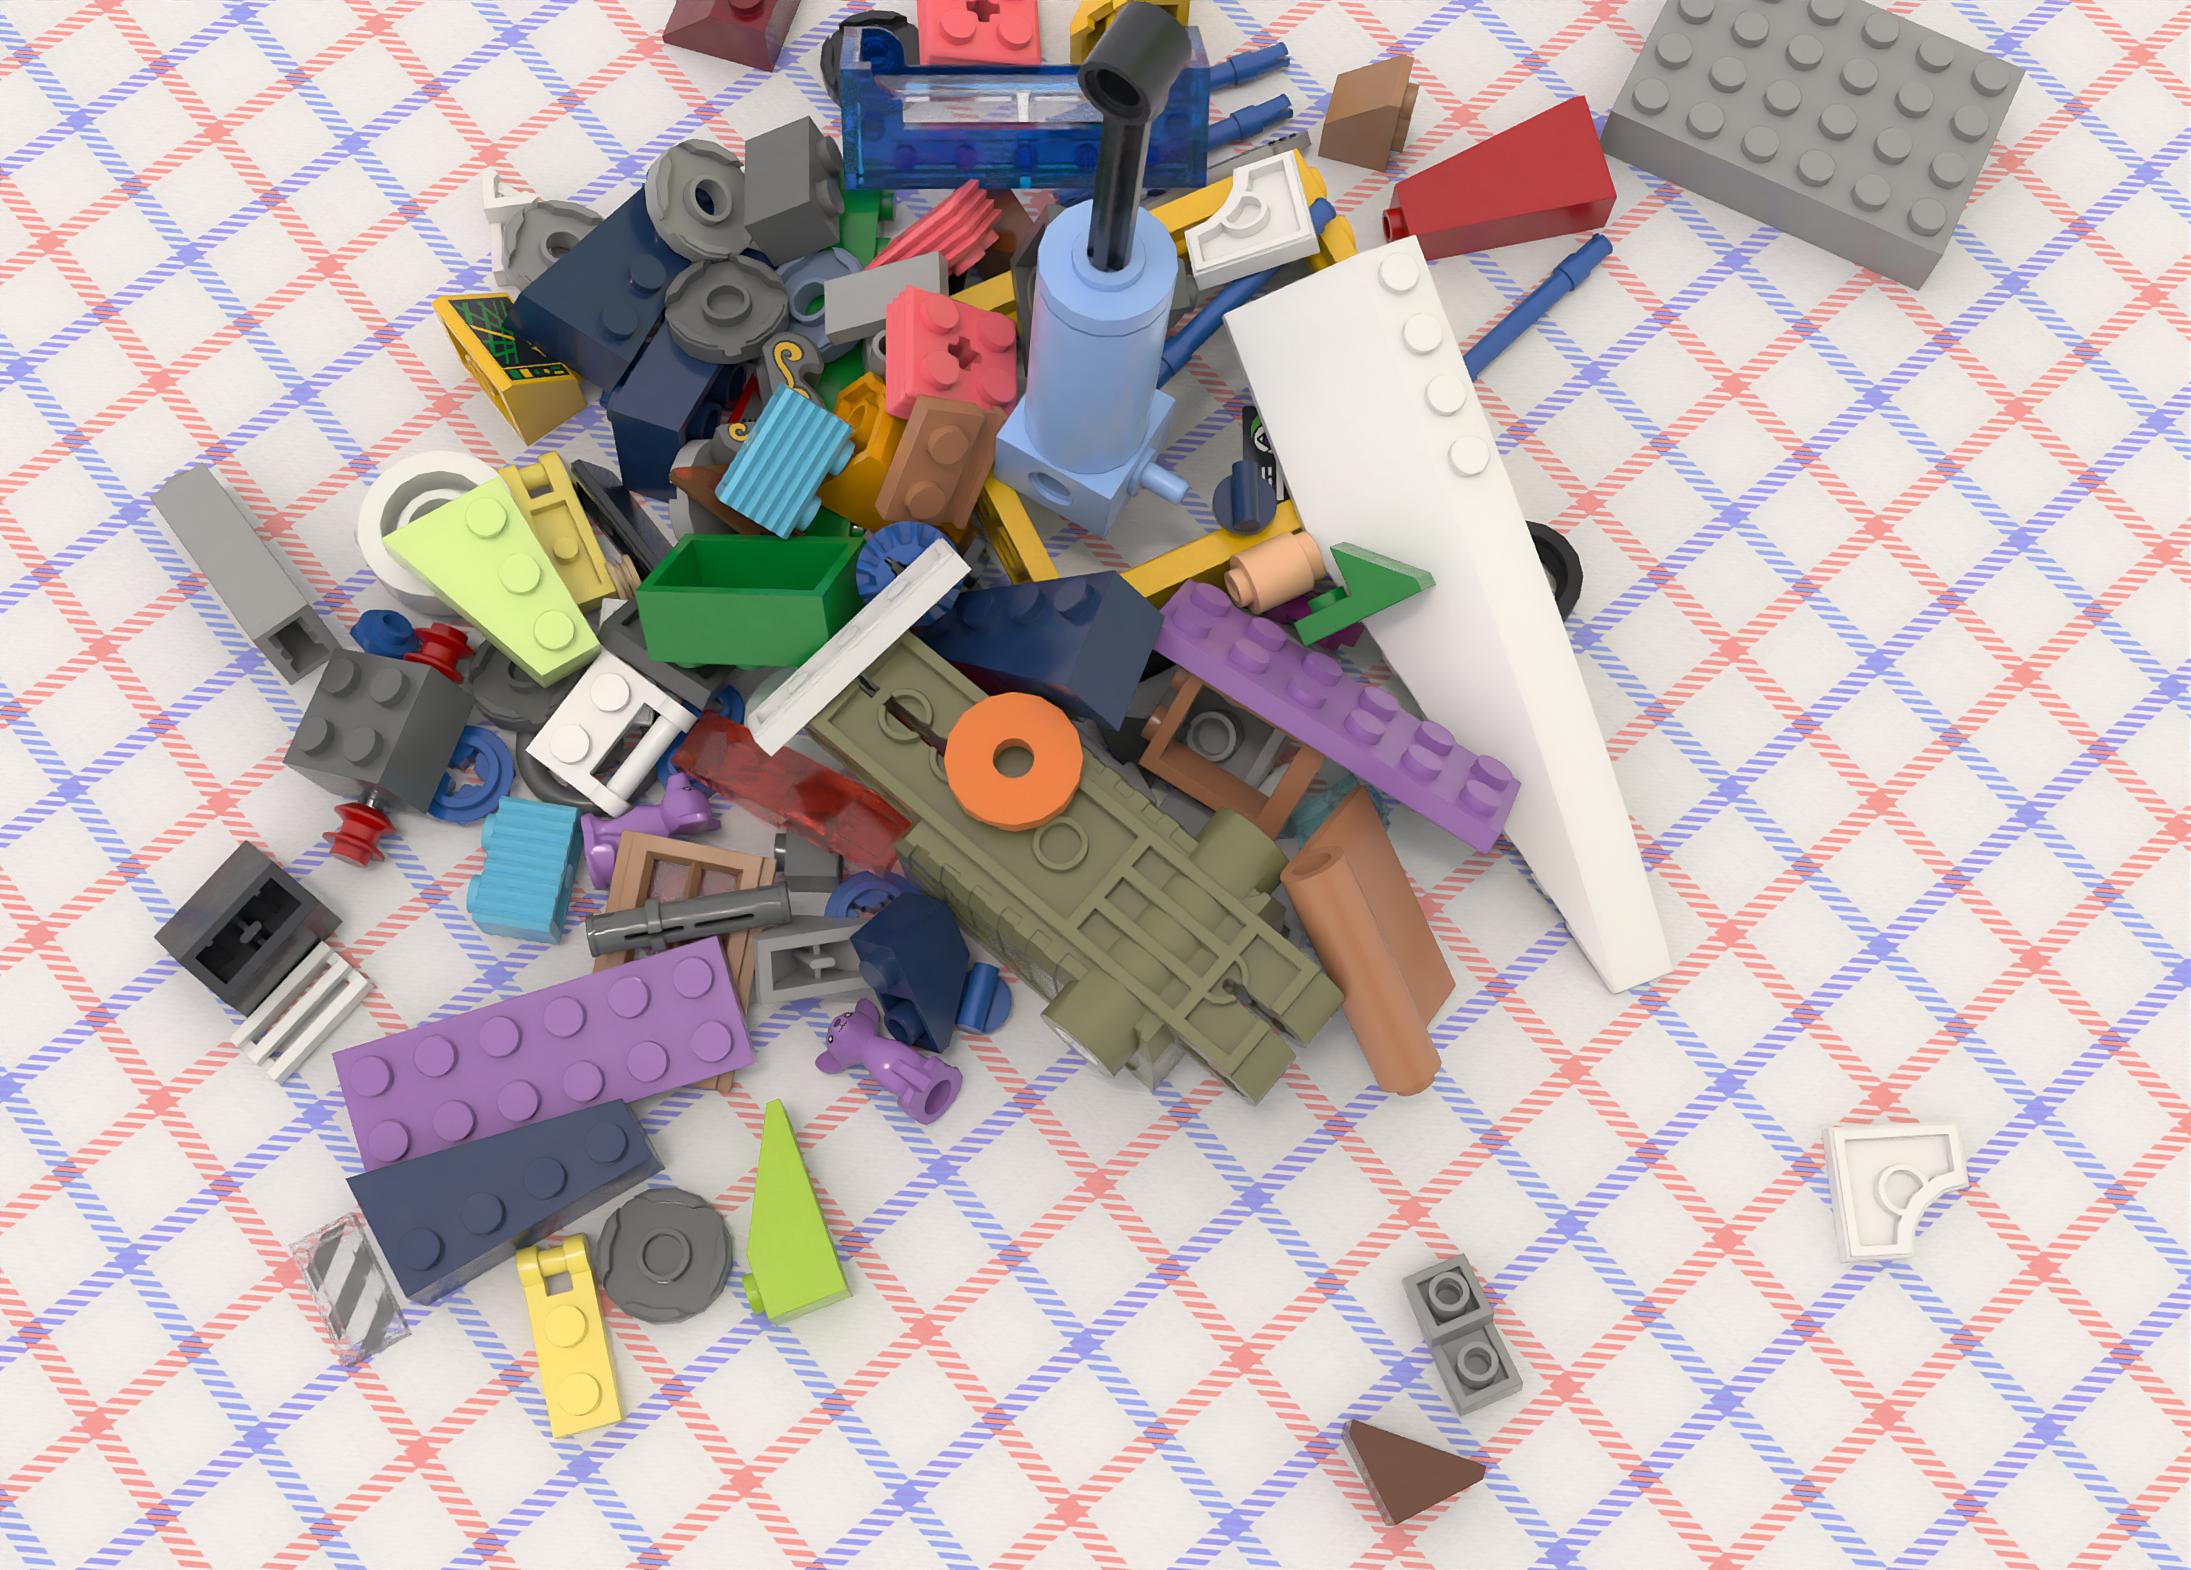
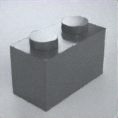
M810 116L745 141L744 228L774 267L840 242L839 215L844 213V202L839 190V172L844 168L843 158L835 140L829 135L824 137Z

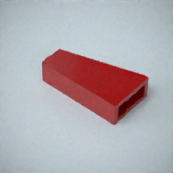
M1585 95L1573 97L1395 184L1389 209L1383 210L1382 225L1387 244L1416 235L1425 261H1432L1604 228L1617 199V194Z

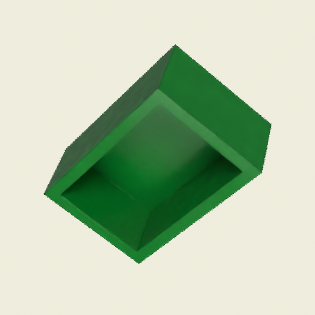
M685 534L635 590L649 661L674 662L683 668H695L705 664L736 665V667L742 670H757L766 666L797 667L799 669L866 606L864 600L859 595L856 580L857 562L866 544V538L789 536L786 540L774 535Z

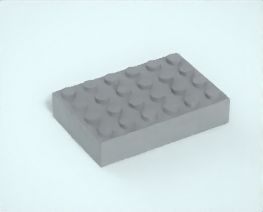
M1667 0L1610 111L1599 141L1603 153L1919 291L1946 250L2026 70L1863 0Z

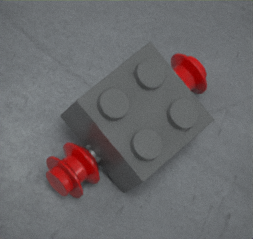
M434 622L430 629L416 628L414 634L423 643V646L419 653H405L403 660L335 647L303 719L296 730L282 763L331 794L358 800L357 802L335 806L334 811L343 820V823L338 832H324L322 834L326 841L333 844L329 854L343 862L366 868L370 860L378 862L385 860V856L376 847L380 836H392L397 833L389 817L384 814L386 806L426 815L477 700L458 686L463 684L464 677L455 669L459 660L473 659L475 652L466 645L468 636L452 626Z

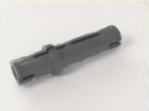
M786 881L662 904L659 897L646 899L645 907L598 915L588 914L585 919L588 945L593 958L600 957L603 954L652 946L654 952L668 950V943L727 934L781 923H793Z

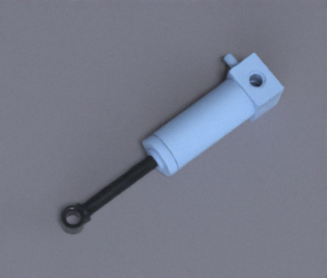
M1131 1L1123 5L1077 73L1078 84L1084 96L1098 111L1103 113L1094 197L1066 208L1047 226L1039 245L1026 393L997 434L993 478L1102 539H1105L1130 498L1141 487L1148 489L1175 505L1180 504L1184 500L1189 490V483L1155 464L1156 458L1167 443L1176 399L1156 389L1178 273L1177 250L1165 225L1145 208L1140 207L1139 201L1151 123L1164 111L1170 87L1189 61L1193 51L1192 41L1178 20L1161 7L1146 1Z

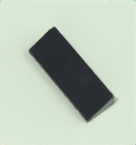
M581 459L572 462L570 469L572 485L581 506L621 556L628 554L641 582H643L670 552L673 546L612 471Z

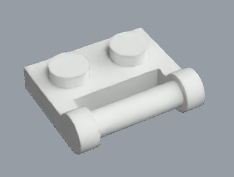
M605 648L530 743L526 751L587 796L601 809L617 819L623 816L630 808L631 804L627 802L628 798L679 732L682 730L687 734L698 718ZM648 704L661 715L607 785L594 777L593 774Z

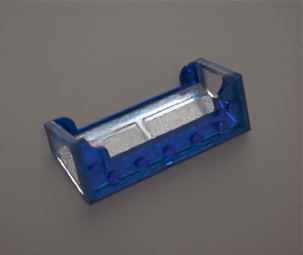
M1183 26L1192 41L1193 53L1171 85L1164 111L1151 123L1142 188L1206 187L1211 67L1198 26ZM844 27L839 66L844 190L959 189L970 179L979 180L978 189L1095 188L1103 113L1098 111L1086 99L1079 87L1077 73L1082 64L905 65L903 46L900 40L889 30L881 27Z

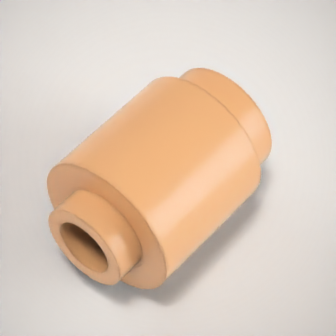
M1286 531L1230 557V571L1224 573V580L1236 606L1239 608L1247 606L1253 614L1258 615L1314 589V582L1325 577V565L1318 546L1306 531L1295 535Z

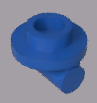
M368 610L361 615L358 622L350 630L351 637L368 654L403 660L405 653H415L419 646V639L415 636V630L412 628L411 623L403 615L392 610Z
M975 962L973 970L966 972L954 1024L963 1032L972 1035L989 1034L999 1029L1007 1020L1011 1010V994L1005 981L998 976L999 969L997 967L982 962Z

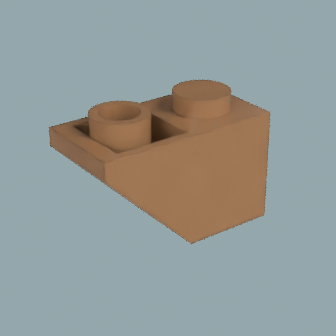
M1400 55L1338 74L1323 125L1318 151L1319 157L1385 173L1391 150L1402 153L1420 86V84L1409 82L1414 57Z

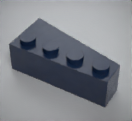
M645 185L519 294L502 323V326L608 393L611 392L631 364L665 307L667 289L676 276L688 268L691 260L674 252L657 233L647 211ZM696 188L695 197L699 207L705 213L713 215L714 203L706 191Z
M747 247L739 254L764 262L774 271L779 267H774L764 252ZM665 308L659 330L650 343L645 342L640 347L635 359L634 370L624 386H617L613 390L608 401L606 415L607 420L612 424L623 486L628 491L669 504V499H677V486L670 483L669 473L678 452L691 440L713 439L716 427L720 426L723 410L733 412L743 393L747 376L746 362L757 365L761 356L737 364H711L691 357L674 343L666 323Z
M1112 570L961 592L950 611L946 612L929 626L921 625L915 636L990 697L1010 692L1040 696L1060 708L1069 720L1084 723L1086 719L1096 721L1105 729L1119 732L1165 616L1120 574Z
M620 1098L345 1179L406 1299L428 1306L515 1256L516 1250L536 1244L666 1168L636 1113Z

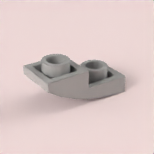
M1464 1253L1403 1278L1402 1283L1418 1325L1460 1417L1522 1390L1523 1381L1493 1323L1494 1311Z

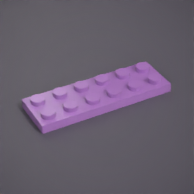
M1189 578L1161 608L1160 612L1165 616V619L1152 649L1485 855L1490 851L1503 830L1522 784L1512 777V773L1503 763L1487 755L1477 756L1456 743L1454 736L1445 727L1433 721H1420L1399 708L1397 700L1388 692L1375 686H1363L1344 674L1341 666L1331 657L1316 651L1308 652L1287 639L1284 630L1274 622L1262 617L1253 618L1233 606L1230 598L1213 585L1196 583Z
M721 935L332 1053L365 1172L622 1098L626 1103L758 1063Z

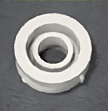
M435 450L420 452L401 459L386 469L375 480L360 505L357 530L354 532V537L361 549L364 560L390 595L405 606L425 614L446 617L460 615L436 597L433 591L406 568H402L388 556L381 538L497 476L501 478L496 470L481 459L463 452ZM501 478L502 482L504 483L505 487L507 488L508 492L510 493L511 497L516 503L508 485Z

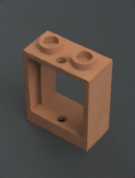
M1180 666L1169 684L1171 688L1179 693L1170 708L1160 703L1148 720L1140 736L1150 743L1138 764L1216 812L1221 807L1238 813L1257 826L1274 842L1327 756ZM1204 685L1302 745L1270 797L1173 739Z

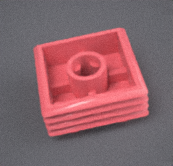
M917 0L920 72L922 75L1031 86L1033 84V79L1036 77V72H1038L1041 65L1037 0Z
M970 179L889 242L862 271L939 250L948 262V277L952 273L958 277L978 262L986 254L984 251L999 238L993 227L1001 219L1002 210L993 209L994 200L986 199L987 190L978 189L979 180Z
M906 285L905 292H899L898 298H894L892 304L886 306L887 413L909 420L918 395L976 403L980 409L991 410L992 406H1000L1009 418L1018 405L1015 321L1001 313L990 312L951 299L944 294L932 293Z

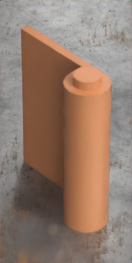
M1365 785L1353 787L1283 869L1280 879L1326 976L1345 996V1001L1341 1008L1380 1090L1387 1093H1397L1399 1096H1412L1427 1089L1434 1082V1075L1441 1067L1442 1061L1427 1031V1026L1455 988L1456 983Z

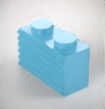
M780 382L775 393L770 397L768 404L763 409L762 414L757 419L755 426L750 430L748 437L743 442L741 449L737 452L735 459L723 475L721 482L717 485L715 494L724 504L787 540L794 527L804 531L815 517L822 501L820 497L815 495V492L826 474L829 472L833 476L839 475L854 451L855 443L848 438L854 428L827 409Z
M501 796L499 799V809L496 814L489 813L482 829L481 846L483 851H487L484 871L481 875L475 874L472 877L466 899L467 911L472 913V921L483 933L560 945L584 840L580 818L582 813L579 808Z

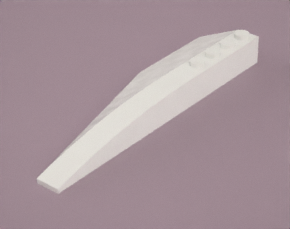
M1416 235L1356 254L1225 313L1222 316V320L1302 531H1306L1318 546L1325 565V575L1328 573L1337 587L1343 585L1347 595H1351L1330 550V546L1346 542L1430 572L1436 585L1359 621L1358 624L1362 622L1383 652L1380 656L1393 675H1398L1416 701L1415 707L1424 720L1433 721L1445 727L1454 736L1456 743L1477 756L1487 755L1497 759L1510 770L1513 778L1522 783L1503 827L1502 834L1508 842H1513L1533 871L1530 875L1543 894L1551 897L1566 919L1565 926L1611 993H1620L1673 972L1674 967L1639 848L1576 657Z

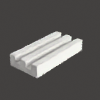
M321 941L239 1026L228 1040L241 1049L256 1065L260 1066L269 1077L282 1085L375 986L325 942ZM328 965L332 966L310 988V990L288 1011V1013L266 1034V1036L258 1044H256L255 1042L258 1040V1038L281 1016V1014L303 993V991L325 970V968ZM344 978L349 981L350 984L276 1061L270 1057L285 1039L316 1010V1007Z

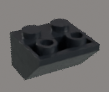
M245 840L157 932L154 938L178 963L221 1000L248 1018L321 941L324 942L343 921L249 841Z

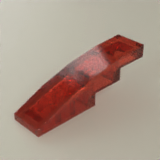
M705 710L670 760L674 767L686 772L689 776L779 829L783 825L829 854L836 851L883 880L886 879L898 861L892 845L912 824L877 794L793 749L783 745L774 755L770 756L754 741L749 728L709 710Z

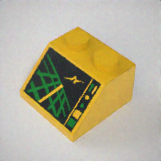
M507 292L440 296L431 302V305L459 361L527 447L587 407L579 384L586 380L583 376L502 326L503 321L514 304V301Z

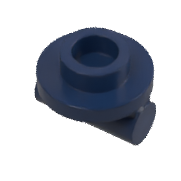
M1242 460L1232 464V475L1226 477L1218 484L1212 500L1213 515L1219 525L1226 531L1240 536L1255 535L1265 530L1273 521L1277 509V497L1274 489L1264 478L1258 476V465L1250 460Z

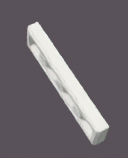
M938 538L747 717L746 722L754 741L770 756L774 755L971 570L967 563L943 538Z

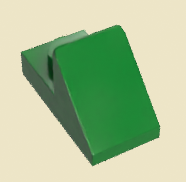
M1342 542L1330 546V550L1351 595H1347L1342 585L1310 600L1307 603L1313 614L1294 622V625L1304 646H1308L1436 585L1430 572L1356 545Z

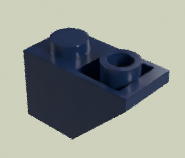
M903 892L849 938L861 961L859 963V971L866 983L874 989L886 1014L884 1016V1024L889 1033L896 1040L909 1046L941 1054L950 1046L970 953L947 901Z

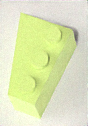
M499 476L381 538L388 556L402 568H406L433 591L436 597L466 619L482 633L483 637L543 688L595 661L601 654L600 642Z

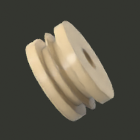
M626 554L621 556L622 563L620 564L616 559L615 566L610 561L604 563L620 600L632 598L635 595V590L641 585L638 573L630 557Z

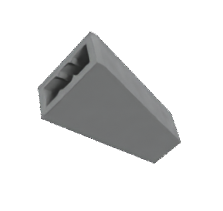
M203 462L191 470L175 474L164 484L161 490L149 497L252 642L291 686L330 660L335 647L343 649Z

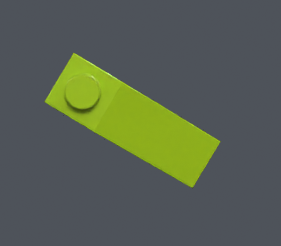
M780 1098L766 1103L746 1253L752 1273L741 1276L754 1315L766 1311L768 1320L775 1326L852 1297L791 1121Z

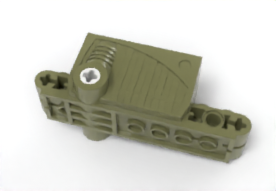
M908 629L801 728L822 749L912 823L892 845L907 881L922 896L947 901L957 926L1049 1003L1040 1014L1043 1021L1071 1049L1104 1075L1114 1078L1124 1067L1154 1092L1185 1054H1187L1243 1101L1252 1106H1257L1296 1060V1055L1292 1049L1271 1030V1027L1295 1045L1306 1048L1344 1003L1345 996L1321 972V967L1281 935L1287 908L1272 897L1271 894L1281 884L1280 874L1290 861L1265 833L1231 809L1221 807L1194 837L1177 820L1160 810L1156 803L1142 792L1133 788L1123 776L1109 766H1106L1096 754L1081 744L1084 765L1079 787L1075 791L1074 797L1066 810L1045 825L1013 832L998 829L997 826L988 825L983 821L979 822L966 814L951 793L944 758L938 754V751L945 756L949 733L962 714L990 696ZM860 686H861L863 689H865V690H866L870 695H872L873 697L871 698V697L868 696L865 692H863V691L861 690ZM898 717L899 719H901L905 724H907L911 729H913L914 732H912L911 730H909L905 725H903V724H902L900 721H898L896 718ZM920 736L923 739H925L928 743H930L932 746L930 747L929 745H927L923 740H921ZM1008 747L998 754L994 767L1005 777L1017 778L1029 772L1033 766L1034 757L1028 750L1022 747ZM1237 999L1240 1000L1249 1009H1251L1255 1014H1257L1260 1017V1019H1258L1250 1011L1243 1007L1239 1002H1237Z

